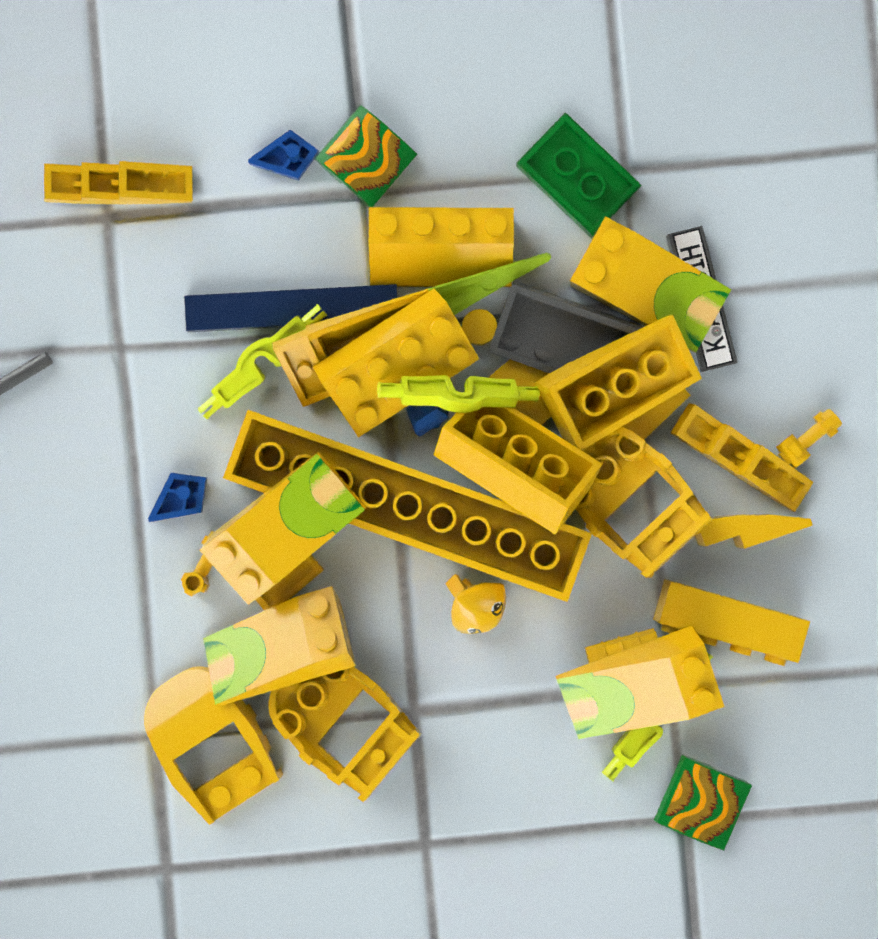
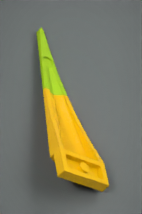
M543 253L307 325L305 330L273 342V350L302 406H308L330 397L314 371L313 366L433 288L443 297L453 314L456 315L489 294L548 262L551 259L550 253Z

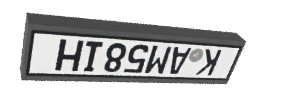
M703 226L671 233L666 236L670 253L716 280ZM723 306L696 352L700 372L738 363Z

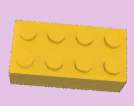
M433 288L313 366V369L359 438L408 406L402 405L401 398H378V382L400 383L402 376L446 375L452 378L478 361L479 357L448 303Z
M482 407L473 412H456L442 427L433 454L553 534L559 531L589 492L603 465L517 409L508 407Z

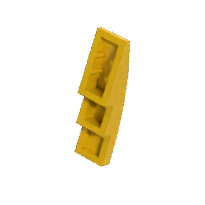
M119 161V165L82 162L81 166L44 163V202L75 204L192 203L193 201L192 166Z
M689 403L670 432L724 470L793 512L797 510L814 483L764 446L753 443L730 425L719 422L695 404Z
M770 514L722 515L711 517L712 521L706 524L695 535L698 545L705 547L733 538L736 547L745 549L813 526L809 518Z

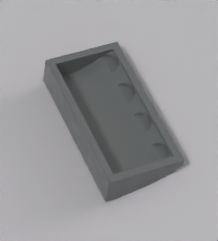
M514 280L488 352L551 373L563 365L644 326Z

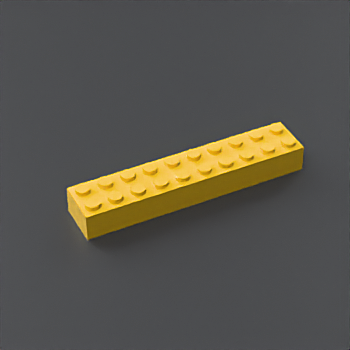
M247 410L223 479L265 493L319 451L366 506V509L349 524L568 602L592 533L564 523L559 531L553 534L504 501Z

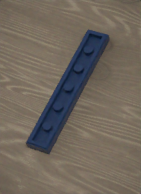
M397 284L184 296L186 331L189 333L282 328L295 316L298 315L302 318L316 304L322 309L312 319L324 310L327 316L321 320L323 321L398 298Z

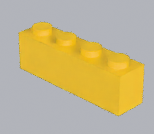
M667 579L663 581L653 620L662 624L661 630L664 632L673 633L692 626L705 644L716 646L718 640L731 644L729 649L731 651L751 656L752 650L765 653L764 660L785 666L787 660L799 663L810 621Z

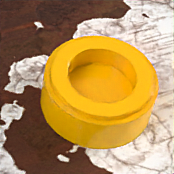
M475 309L464 317L461 327L472 345L482 346L492 341L497 328V322L489 311Z

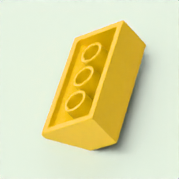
M369 207L370 286L397 284V287H435L513 263L514 208ZM512 282L503 287H511Z

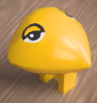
M454 574L445 584L454 596L451 621L455 629L465 634L488 632L497 627L503 617L507 597L504 584L484 582L472 585L469 579L461 580L459 575Z

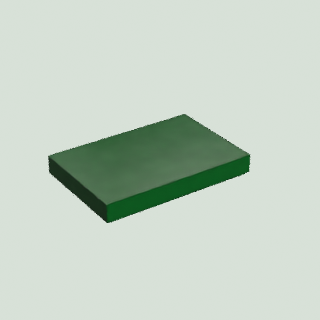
M566 112L516 163V167L591 239L596 234L605 216L611 219L642 186Z

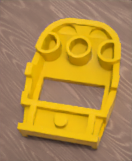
M620 427L582 450L603 465L589 492L575 510H577L586 523L585 527L594 537H598L620 558L628 560L641 570L640 574L645 578H651L655 575L654 573L706 524L712 521L711 516L705 511L672 463L633 431ZM658 472L680 496L635 539L627 544L606 520Z
M197 666L180 672L152 693L144 712V726L151 745L172 786L210 825L216 819L261 790L279 781L283 772L281 768L276 770L268 753L271 750L270 743L266 734L263 735L256 720L257 715L251 705H246L243 700L217 707L214 701L209 668ZM234 722L253 752L194 789L174 759Z
M355 667L273 690L269 696L268 709L270 718L284 739H289L300 754L298 756L308 765L312 764L327 775L328 779L338 786L345 783L360 793L358 799L362 802L372 795L373 791L421 736L419 730L391 695ZM364 690L390 714L346 767H344L319 742Z

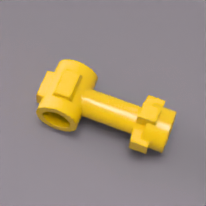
M830 409L823 413L820 411L815 415L813 419L816 424L799 438L791 434L776 446L780 452L778 456L786 463L791 464L793 468H797L811 456L807 451L810 446L825 434L831 438L838 433V428L842 425V422Z
M211 530L209 536L205 535L201 543L204 545L215 531ZM203 554L194 571L191 573L185 572L181 578L182 587L185 590L184 593L191 597L199 592H207L210 587L207 575L213 565Z

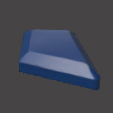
M289 130L249 158L248 163L251 166L299 181L314 161V158L319 154V150L292 130Z
M409 405L406 408L412 427L418 437L431 429L438 428L443 421L449 418V411L438 406Z
M170 473L148 517V521L155 522L202 513L207 477Z

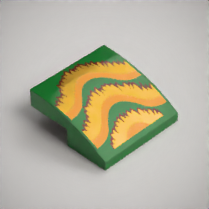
M359 105L314 160L339 183L344 184L367 207H373L418 154L362 105Z
M682 754L654 821L680 834L724 851L752 785L741 778L719 771L709 764Z

